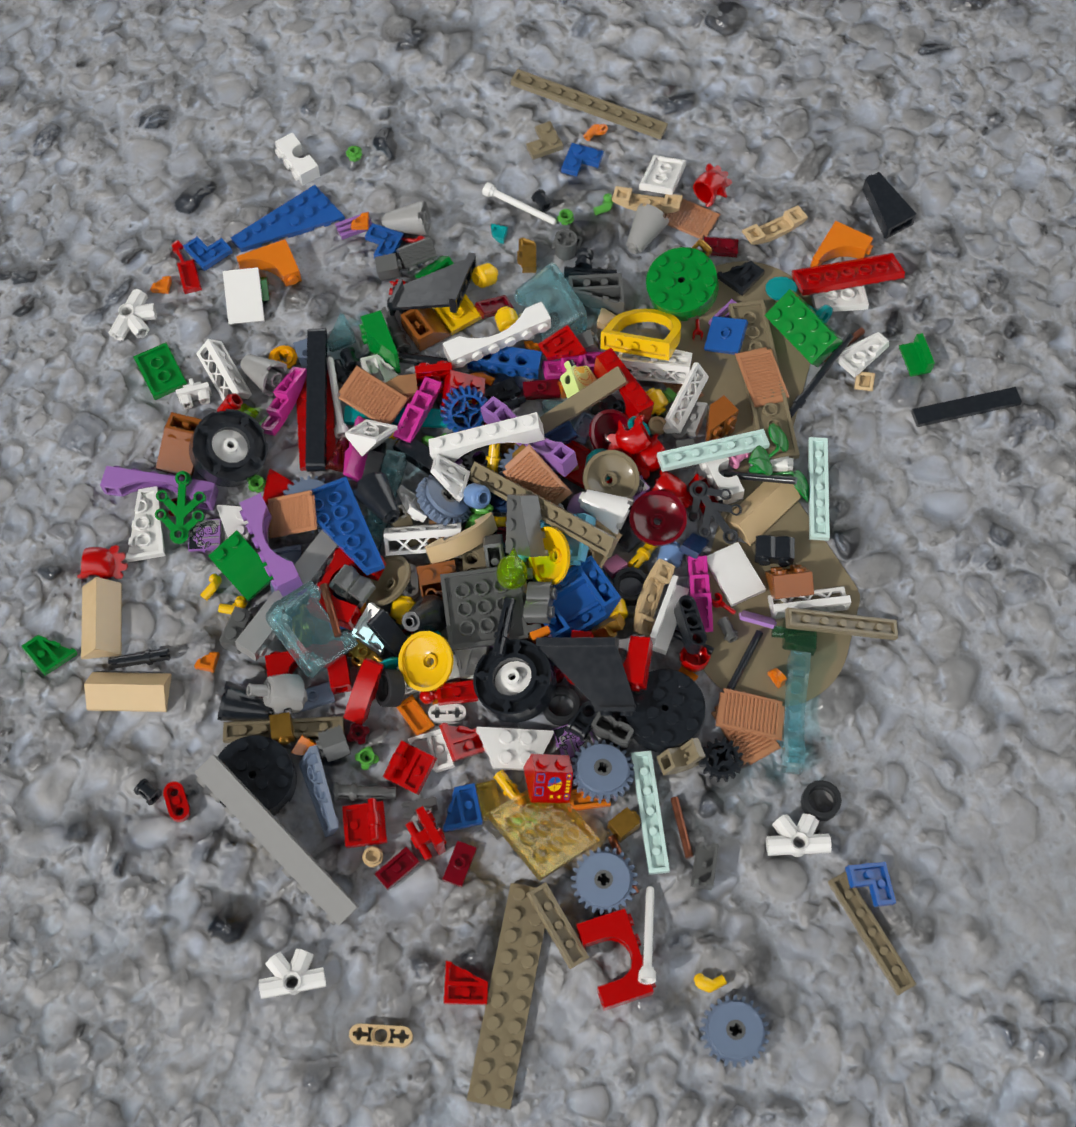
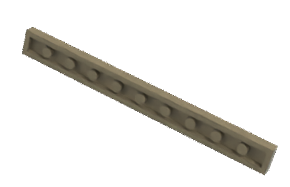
M517 69L511 79L512 86L660 140L668 127V123Z
M474 461L468 479L474 483L486 486L490 492L507 501V494L537 495L485 465ZM538 495L542 521L602 555L611 558L619 539Z

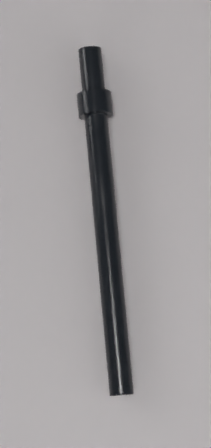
M851 333L845 336L841 345L834 350L801 395L794 399L793 405L789 409L791 418L799 408L804 406L807 397L854 338Z

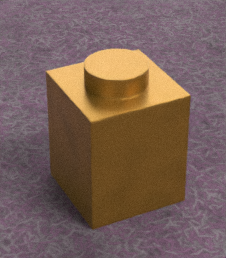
M290 713L269 715L272 740L277 741L282 746L295 741L293 720Z
M626 807L608 821L607 827L621 843L639 829L640 817L634 810L631 811Z

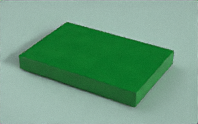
M167 342L133 356L154 400L176 392L177 389L183 388L184 385H188Z

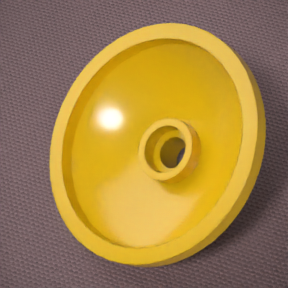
M543 527L541 531L545 532L546 537L543 538L544 548L548 550L549 556L529 557V565L537 581L552 582L553 585H556L565 578L571 562L570 547L566 537L559 529Z
M420 631L411 635L402 645L398 658L399 670L403 674L406 684L418 691H433L441 687L450 677L454 661L453 652L447 640L440 634L431 631Z

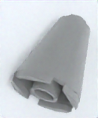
M418 201L389 211L382 217V225L402 233L429 235L431 231V224H428V218H431L427 202Z
M642 203L636 210L626 243L628 250L633 254L641 253L669 223L668 217L665 219L663 217L664 213L650 204L642 206Z
M252 354L243 357L240 364L241 369L267 396L272 397L275 396L273 391L290 371L283 362Z

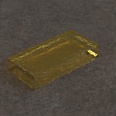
M495 779L475 784L483 820L487 821L503 817L504 814Z

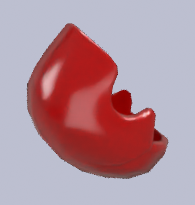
M683 647L679 654L681 665L689 672L704 670L711 655H708L706 647H703L698 654H690Z

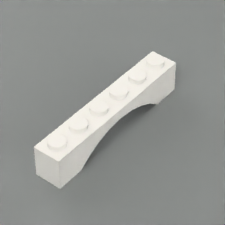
M541 301L525 308L519 319L499 334L484 338L459 336L444 342V353L448 361L452 363V369L461 368L469 362L482 359L483 356L497 353L502 348L511 347L523 339L527 340L535 334L546 332L551 328V318Z
M535 412L428 440L430 456L433 461L437 454L455 462L467 452L496 443L529 444L545 440L541 419L538 413Z

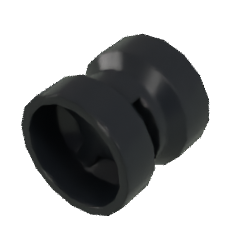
M589 248L578 249L575 267L592 268L594 252Z

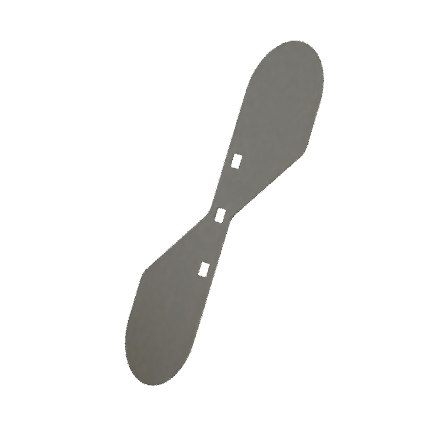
M747 261L715 266L716 272L722 271L724 273L730 271L732 267L741 266ZM757 262L754 263L764 269L765 273L743 296L718 280L719 291L713 306L700 317L697 315L688 318V321H680L681 339L676 349L693 353L691 367L693 363L698 362L709 376L702 390L704 396L697 399V402L708 403L710 408L712 403L725 395L739 410L735 430L729 436L755 431L744 378L734 354L705 351L704 346L710 329L709 320L731 299L737 303L764 300L766 312H768L778 300H774L767 295L765 291L766 283L774 277H787L793 280L789 274L782 270ZM797 287L796 293L814 308L810 295L802 296ZM727 310L721 317H724L729 311ZM696 319L700 320V330L703 331L701 341L699 335H695V339L692 340ZM769 321L780 372L789 394L787 402L790 409L794 399L803 392L810 363ZM708 409V411H707V413H706V416H705V419H706V420H707V418H708L709 409ZM797 412L791 418L793 426L795 423ZM750 456L745 458L733 472L747 473L750 465L748 463ZM740 480L744 488L743 499L728 505H740L763 482ZM797 501L763 535L795 538V559L792 565L801 564V567H806V569L812 571L814 590L844 587L846 596L850 595L851 598L850 607L848 610L835 611L833 613L857 615L860 603L858 588L826 541L809 540V516ZM723 511L721 513L724 519L730 514ZM719 525L710 554L732 545L723 540L724 532ZM737 541L765 586L766 591L731 607L736 610L734 615L722 607L715 608L712 606L713 632H705L707 636L705 644L714 647V651L704 671L720 689L726 688L756 630L763 632V636L734 690L783 701L782 706L785 707L807 702L821 694L835 681L845 664L852 636L786 628L785 617L776 618L775 622H777V625L774 626V629L740 620L739 613L742 610L771 617L768 603V595H771L765 571H771V567L781 566L774 563L768 566L755 563V542L749 546L747 543ZM790 565L787 567H782V569H788L790 568ZM708 568L711 599L719 601L715 598V593H720L723 602L730 606ZM834 593L830 597H839L841 594ZM817 595V596H813V597L811 598V600H813V599H822V598ZM794 598L792 602L803 600L800 598ZM781 600L773 601L774 604L784 603ZM723 617H728L733 628L738 631L739 638L734 642L729 643L724 639V634L717 624L718 620ZM773 668L779 669L787 678L785 685L781 688H777L768 676L767 672Z

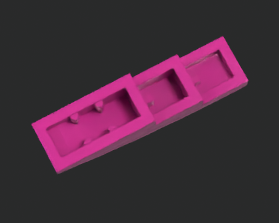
M586 352L585 355L561 358V360L543 361L542 369L545 380L560 379L567 371L564 363L571 359L574 360L577 367L588 366L593 373L596 356L603 352Z
M293 366L273 391L276 398L266 409L269 416L261 425L264 434L275 436L285 423L302 390L307 376V369Z
M428 377L424 378L420 389L416 390L411 403L407 404L393 437L408 443L412 442L428 416L443 386L442 382Z
M358 416L355 419L354 426L358 425L366 419H364L361 416ZM349 442V448L345 451L343 475L358 482L363 476L368 453L361 456L351 442Z
M688 556L689 594L696 601L705 632H713L712 600L707 556H699L697 559Z

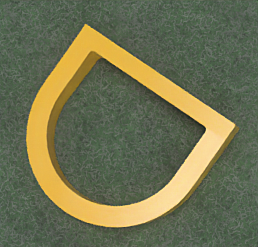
M656 309L629 310L616 315L601 331L600 349L608 350L612 348L616 352L669 361L681 339V322L676 316ZM654 322L667 327L670 333L665 339H657L622 333L620 331L635 323Z

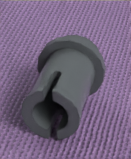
M723 617L718 620L717 624L724 634V639L729 643L736 641L739 638L738 631L733 628L729 618Z

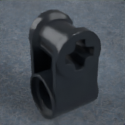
M591 701L582 704L565 729L567 733L571 732L579 737L582 742L590 733L591 724L598 713L594 711L595 706ZM588 709H591L595 712V714L592 716H587L584 714V712Z

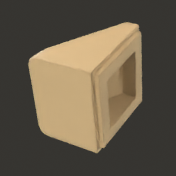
M601 308L597 320V329L603 330L616 315L605 308Z
M859 373L855 377L854 389L873 391L875 373Z

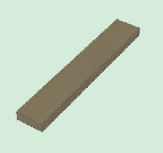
M615 367L540 416L544 434L566 421L572 420L626 385L628 382L620 367Z
M789 607L785 609L786 628L887 640L898 639L897 620Z
M344 716L292 719L295 740H299L302 734L309 739H319L318 732L322 733V731L330 730V728L338 727V725L342 727L345 735ZM270 720L223 722L224 743H231L239 738L252 735L271 738Z
M846 871L829 880L827 883L896 995L898 996L917 985L858 889L850 888Z

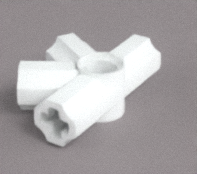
M139 289L132 291L126 303L122 304L118 309L119 315L108 332L110 336L121 341L125 339L129 330L132 331L136 338H143L147 335L150 329L144 321L157 318L154 303L145 304L148 298L147 294Z
M803 813L796 826L788 814L779 817L772 824L780 836H767L766 850L768 856L793 855L801 857L804 854L831 853V837L829 834H814L819 824V820L815 816ZM794 842L802 843L803 847H796Z
M296 948L291 963L286 960L281 952L274 954L265 963L274 977L259 979L261 999L287 994L296 995L302 991L326 987L324 967L308 970L314 955L302 949ZM290 979H298V984L296 987H287V983Z

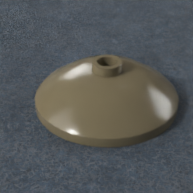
M605 450L594 455L586 464L583 472V484L586 491L589 489L631 499L639 486V471L634 461L625 453L616 450ZM606 477H610L612 482L607 483Z
M400 555L383 557L386 567L379 581L370 579L376 589L366 602L368 604L370 602L377 606L389 604L405 591L410 581L411 567L404 557Z

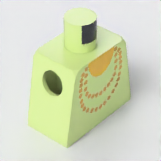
M573 359L564 363L567 371L560 377L567 399L597 380L588 366L577 367Z

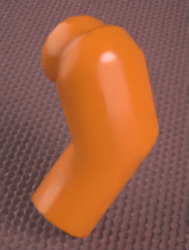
M594 124L583 137L585 140L590 141L593 136L606 134L608 127L606 124Z
M483 372L470 374L485 378V383L490 386L495 381L494 377Z

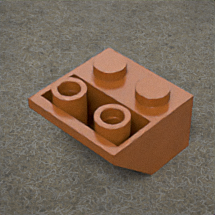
M432 308L410 309L400 315L403 329L420 352L451 336V333Z
M725 395L710 405L706 423L705 442L723 438L725 435L729 436L735 430L739 410Z
M801 564L790 565L788 569L771 567V571H765L771 597L774 599L814 595L812 571L806 569V567H801Z

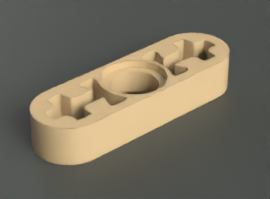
M355 1024L349 1031L351 1041L356 1045L406 1048L413 1041L411 1030L405 1026ZM360 1028L363 1033H370L369 1029H373L371 1032L372 1042H368L369 1037L362 1036L361 1040H358L354 1033H357ZM383 1029L387 1032V1039L384 1042L376 1041L375 1034L378 1030ZM391 1030H395L394 1035H401L402 1031H405L409 1039H405L404 1043H401L400 1039L393 1038L394 1043H390L392 1037Z

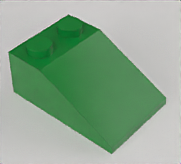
M381 310L360 316L362 324H359L363 344H367L369 351L374 355L378 354L386 363L390 364L397 374L401 373L398 353Z
M238 530L208 555L247 601H251L274 579L273 576H268L264 568L267 563L261 561L258 551Z

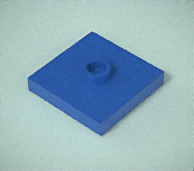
M713 316L704 346L705 351L734 355L740 353L748 321Z

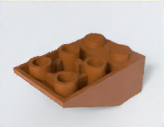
M171 412L164 428L156 470L175 475L179 471H186L191 476L193 475L195 468L189 456V443L194 430L202 419Z
M454 559L416 566L421 596L434 594L443 599L440 574L457 572Z

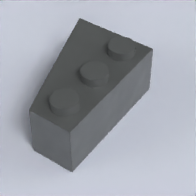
M622 273L568 276L569 303L600 310L605 308L617 314L624 312Z
M507 494L506 553L527 557L549 556L548 550L544 548L543 538H546L545 532L541 531L540 526L542 515L538 495Z

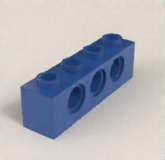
M505 347L497 353L483 356L478 361L469 362L467 366L468 369L473 371H486L492 374H506L511 377L520 376L526 379H538L542 364V351Z

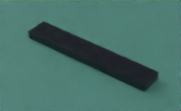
M1011 387L914 408L911 414L916 426L921 427L1019 406L1022 400L1017 388Z

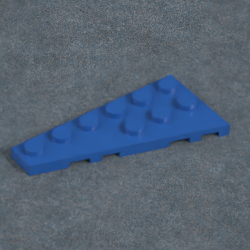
M313 185L232 236L231 240L241 252L261 247L264 243L270 241L273 243L278 242L283 237L291 238L314 231L319 226H330L332 222L345 220V216L316 185Z
M345 476L312 489V495H315L317 525L366 575L384 569L385 566L347 477Z

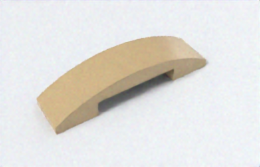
M616 186L612 201L634 211L642 203V206L650 204L666 214L679 211L683 195L665 194V198L635 194L632 188Z
M798 205L784 211L782 217L761 226L757 224L743 229L742 233L751 244L767 243L791 232L804 223L808 216Z
M492 512L474 520L475 525L445 541L440 538L426 545L425 550L430 563L446 561L464 554L483 543L485 536L493 535L497 530V526Z
M658 559L649 572L635 609L634 632L645 635V637H650L656 621L653 617L664 585L670 584L675 569L674 565L663 559Z

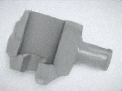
M272 675L266 678L264 685L251 683L247 685V696L263 697L265 706L273 708L275 714L283 713L284 709L288 707L291 708V714L299 713L307 702L305 684L300 675Z

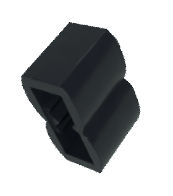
M770 535L756 536L755 563H759L762 566L774 563L781 567L793 564L795 559V538L788 536L774 537Z

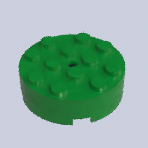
M678 247L662 253L653 261L646 276V288L654 309L672 314L680 321H688V318L697 315L700 317L705 314L715 303L719 291L717 272L712 260L705 253L690 247Z

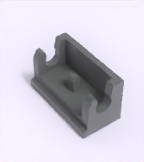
M699 842V845H696L691 887L712 890L719 844L704 845V842Z

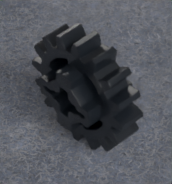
M715 738L714 744L708 741L707 747H702L705 757L701 759L703 761L700 762L699 766L705 767L703 774L709 773L710 780L713 777H717V782L721 778L728 782L729 776L735 779V772L740 773L741 768L739 766H743L744 761L739 759L743 757V753H738L739 746H732V740L726 743V738H723L722 742ZM725 755L724 760L717 765L718 759ZM708 758L712 762L713 767L710 766Z

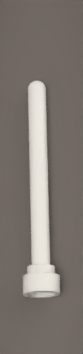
M490 182L485 184L482 191L483 195L487 197L495 196L552 225L557 223L556 218L498 191L494 184Z
M329 356L326 361L337 423L334 428V434L336 438L341 439L346 438L345 432L349 428L344 423L341 402L338 399L339 390L334 359Z
M653 886L646 888L644 960L638 977V981L642 984H653L656 982V971L652 967Z

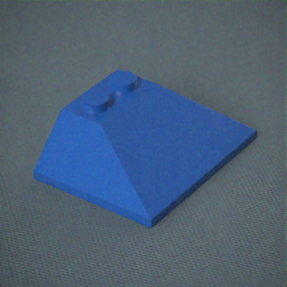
M592 555L586 558L585 562H581V566L574 565L569 568L565 578L560 583L553 585L557 589V599L554 600L552 605L555 608L554 618H551L550 624H544V626L548 625L552 638H571L572 630L588 631L609 618L621 600V596Z

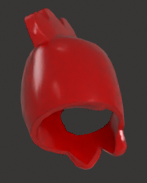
M709 163L705 168L706 171L696 179L693 185L696 197L704 202L706 207L713 205L716 195L727 198L726 187L732 184V180L727 178L729 175L727 171L722 172L720 166L716 165L713 167Z
M637 416L634 420V426L630 429L625 428L619 420L616 433L607 435V440L611 442L608 445V450L623 452L631 458L632 455L647 449L652 444V441L642 423L645 416Z
M657 433L650 438L652 444L647 449L631 457L638 468L639 476L642 475L643 480H647L650 477V472L660 469L656 457L657 452L666 451L657 439L659 436Z
M660 470L661 476L655 479V486L652 491L661 490L675 495L685 508H688L689 505L692 506L693 497L687 491V485L674 474Z
M113 545L110 549L87 547L82 554L81 573L77 575V578L86 579L90 575H98L100 578L107 580L110 577L122 579V571L128 568V564L123 562L126 555L124 552H119V545Z

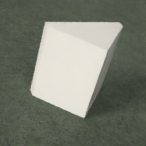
M366 419L346 431L345 436L359 454L364 456L370 450L384 443L397 430V426Z

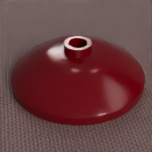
M614 409L603 410L594 416L589 427V436L593 448L608 450V445L611 442L607 440V435L616 433L619 420L625 428H628L627 422L630 418Z
M654 490L646 492L636 499L630 510L629 521L632 531L641 541L652 546H665L675 542L683 534L687 524V513L683 503L675 495L666 491ZM654 520H659L661 523L657 525L654 523Z

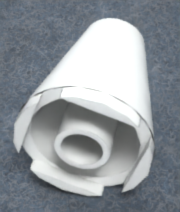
M589 489L586 492L582 491L578 499L583 510L617 535L628 516V509L634 501L630 498Z

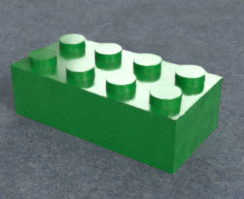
M791 289L764 315L809 363L816 367H819L843 342L821 317Z

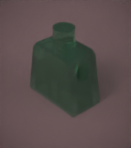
M785 619L783 626H774V629H771V637L782 638L783 649L814 656L817 649V632L786 628Z

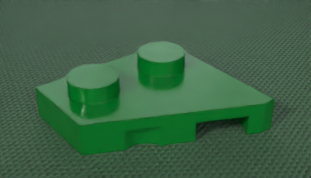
M40 635L21 645L22 650L45 676L78 655L75 649H68L61 646V643L49 641Z

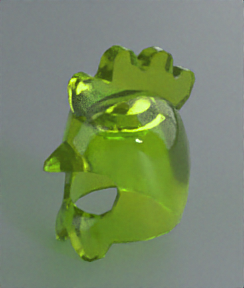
M512 549L510 554L501 559L497 566V581L502 587L509 590L519 589L525 584L528 576L527 567L518 556L516 549Z

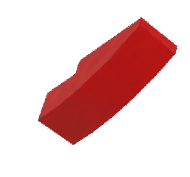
M368 658L363 660L347 703L344 719L360 725L368 719L372 701L376 697L383 664Z

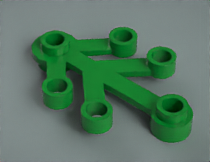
M179 471L175 476V481L178 484L177 506L169 498V494L166 491L159 490L156 493L157 500L163 502L176 516V525L168 518V513L163 509L156 510L155 518L162 521L168 527L170 539L174 543L183 544L189 538V531L196 524L204 521L205 514L200 510L194 511L192 514L193 518L185 525L184 519L199 504L206 501V495L201 491L196 492L193 496L194 499L185 506L186 487L191 484L192 476L186 471ZM181 475H185L184 481H180ZM165 493V498L160 499V494ZM202 494V500L198 501L197 496ZM160 512H164V516L162 518H159L158 516ZM201 513L202 517L197 520L196 515ZM181 531V537L177 538L176 533Z

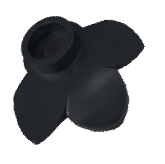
M610 394L601 402L593 405L590 412L597 415L603 410L614 409L625 414L626 406L622 400H617L615 396Z

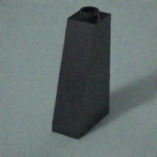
M880 172L869 175L865 179L862 190L883 237L887 239L913 225L917 213Z

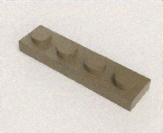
M545 882L526 893L569 969L588 959L587 952L547 883Z

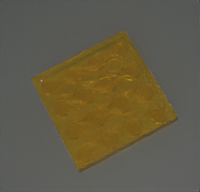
M528 789L490 811L487 815L489 820L539 881L583 854L600 841L598 836L570 803L530 802Z

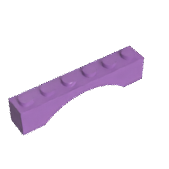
M494 396L480 408L484 422L487 424L517 417L506 404ZM545 438L542 441L529 443L552 469L564 477L578 465L575 451L562 442H555Z
M106 466L100 484L105 494L121 497L136 492L138 489L155 486L158 489L178 494V484L175 481L176 475L174 474L163 475L155 471L144 472L136 468L124 469L121 466ZM180 477V481L185 480V478ZM192 477L191 484L186 487V500L190 502L194 499V494L201 491L206 495V501L199 504L196 508L213 511L219 492L216 484L207 480H196ZM199 494L197 500H202L203 495Z
M261 493L240 502L242 510L239 512L243 520L248 521L246 528L249 534H254L255 536L252 538L256 549L260 548L261 550L258 552L261 561L267 563L264 568L268 576H273L274 578L271 580L275 591L279 590L284 597L303 588L304 585L293 562L283 559L269 548L268 528L272 516Z

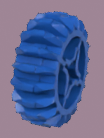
M466 385L464 389L462 386H459L458 391L452 388L453 394L446 393L449 398L442 399V402L445 403V405L440 406V409L443 410L440 413V416L444 418L442 422L447 424L446 427L449 430L452 429L454 433L483 426L481 422L484 419L480 408L485 404L487 398L483 396L481 391L477 392L478 389L476 387L471 389L469 385ZM466 397L475 398L477 404H469ZM453 416L461 417L464 423L455 422Z

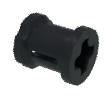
M543 189L533 193L531 199L538 204L540 211L546 212L551 209L553 202L546 197Z
M353 347L341 350L340 357L344 359L346 370L353 371L356 366L360 367L361 362L356 358Z
M146 778L142 779L133 791L136 795L142 796L148 805H153L162 793L160 789H155L151 786Z

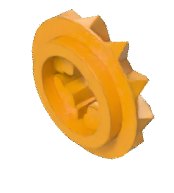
M285 345L274 348L269 354V359L285 363L288 369H292V366L296 365L298 359L296 351L292 347ZM280 356L286 358L287 362L281 361Z

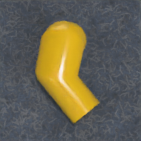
M216 573L210 575V584L200 594L206 601L210 599L222 584L221 576H218Z
M237 596L235 602L231 605L220 603L218 612L232 614L235 606L245 609L247 605L246 598L244 596Z
M702 973L694 976L696 987L708 993L727 985L723 975L714 979H710Z

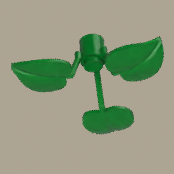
M772 423L769 425L768 430L771 440L777 445L776 449L768 455L762 446L758 445L755 447L748 462L752 464L749 467V473L797 477L798 481L794 487L808 502L809 483L801 471L773 473V466L769 459L780 449L786 452L789 448V442L784 431L778 425Z

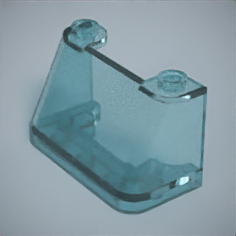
M554 262L546 265L515 290L514 298L517 304L530 307L542 301L551 318V328L539 334L541 341L566 325L570 327L575 336L586 331V310Z
M312 580L273 603L265 616L271 629L305 675L311 679L358 645L356 637L351 632L343 631L341 637H334L329 616L319 603L321 590L317 585H314Z

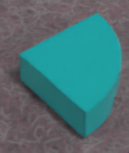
M491 223L493 238L497 242L504 244L508 227Z

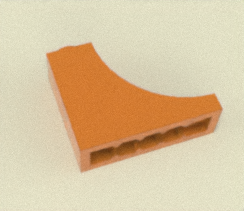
M835 221L813 256L810 267L820 266L826 261L837 257L864 258L866 254L870 255L873 249V245H871L873 237Z
M286 239L236 256L240 269L258 267L259 270L268 271L279 277L285 287L302 281L299 268Z

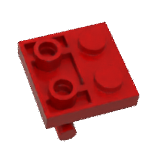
M438 361L437 364L420 363L419 366H415L417 384L422 383L425 377L439 382L444 381L450 370H452V363L447 361Z
M401 740L382 777L419 795L437 758Z
M370 798L368 803L342 806L346 849L388 843L383 801L376 802L375 798Z
M421 806L416 809V813L423 830L418 832L413 821L408 822L405 826L412 836L410 839L415 848L420 850L423 858L427 861L433 856L426 845L432 843L437 854L441 855L446 852L444 845L447 842L441 828H435L437 825L431 811H426Z

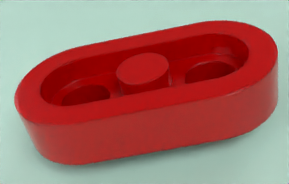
M170 782L163 789L169 815L176 822H184L191 814L185 789L179 782ZM178 791L177 796H172V793ZM181 809H183V810H184L183 814H182V815H178V814H177L178 811L181 810Z

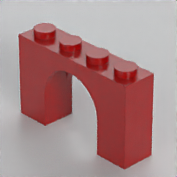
M609 348L596 356L593 374L596 379H599L615 367H620L628 382L618 389L625 402V415L629 418L644 415L643 421L647 425L651 418L654 402L614 350Z
M340 547L337 548L334 552L333 560L325 569V575L316 586V592L308 601V611L311 616L330 623L320 585L323 583L329 585L344 564L354 567L359 575L379 581L384 569L366 575ZM381 556L384 566L386 567L385 560L383 556ZM329 588L339 626L353 631L361 616L358 606L334 597V592Z
M572 630L571 638L594 637L592 632ZM630 636L628 654L623 665L632 691L646 690L653 649V642L650 637ZM564 674L567 681L570 684H573L572 681Z
M332 640L327 644H312L306 648L295 647L286 652L274 651L270 655H265L268 677L272 675L293 674L300 665L307 662H317L328 670L330 688L333 694L352 691L346 648L343 641Z
M625 908L576 924V929L584 948L605 941H614L623 945L631 957V968L623 978L597 987L603 1011L653 995V988H656L655 983L642 984L638 981L639 970L643 966L644 954L641 955L639 946H641L638 934L633 933L631 927L634 926L631 913L627 914Z

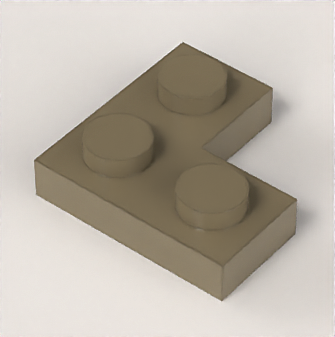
M551 121L535 126L539 139L526 143V148L532 160L561 151L564 146Z

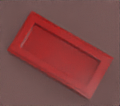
M194 259L177 263L184 293L189 294L201 291L202 288Z

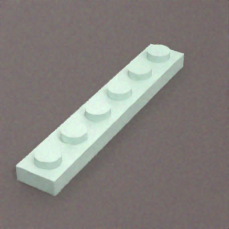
M764 429L657 452L656 457L662 472L749 453L758 445L767 449L770 443Z
M809 437V540L828 541L830 538L828 438Z
M652 752L631 753V761L634 764V781L648 875L669 873L670 869Z

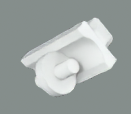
M191 378L188 385H184L183 388L176 390V394L180 404L182 403L184 409L192 408L193 401L198 399L200 404H209L212 391L208 382L201 383L200 381L194 383L193 378Z

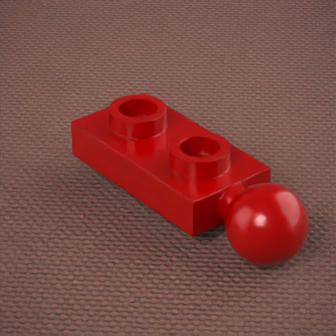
M473 680L444 683L437 691H421L419 695L421 702L424 704H431L435 699H438V706L478 701L474 691Z

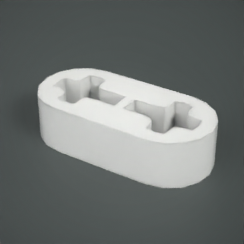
M410 564L412 573L408 585L412 586L413 591L412 594H408L407 586L402 596L412 597L414 600L419 595L417 569L415 565Z
M434 704L428 711L429 718L435 724H460L465 721L467 716L466 709L461 704L441 706ZM436 710H440V713H442L439 715V718H435L434 713H436ZM456 710H460V713H463L459 715V718H455L454 713Z

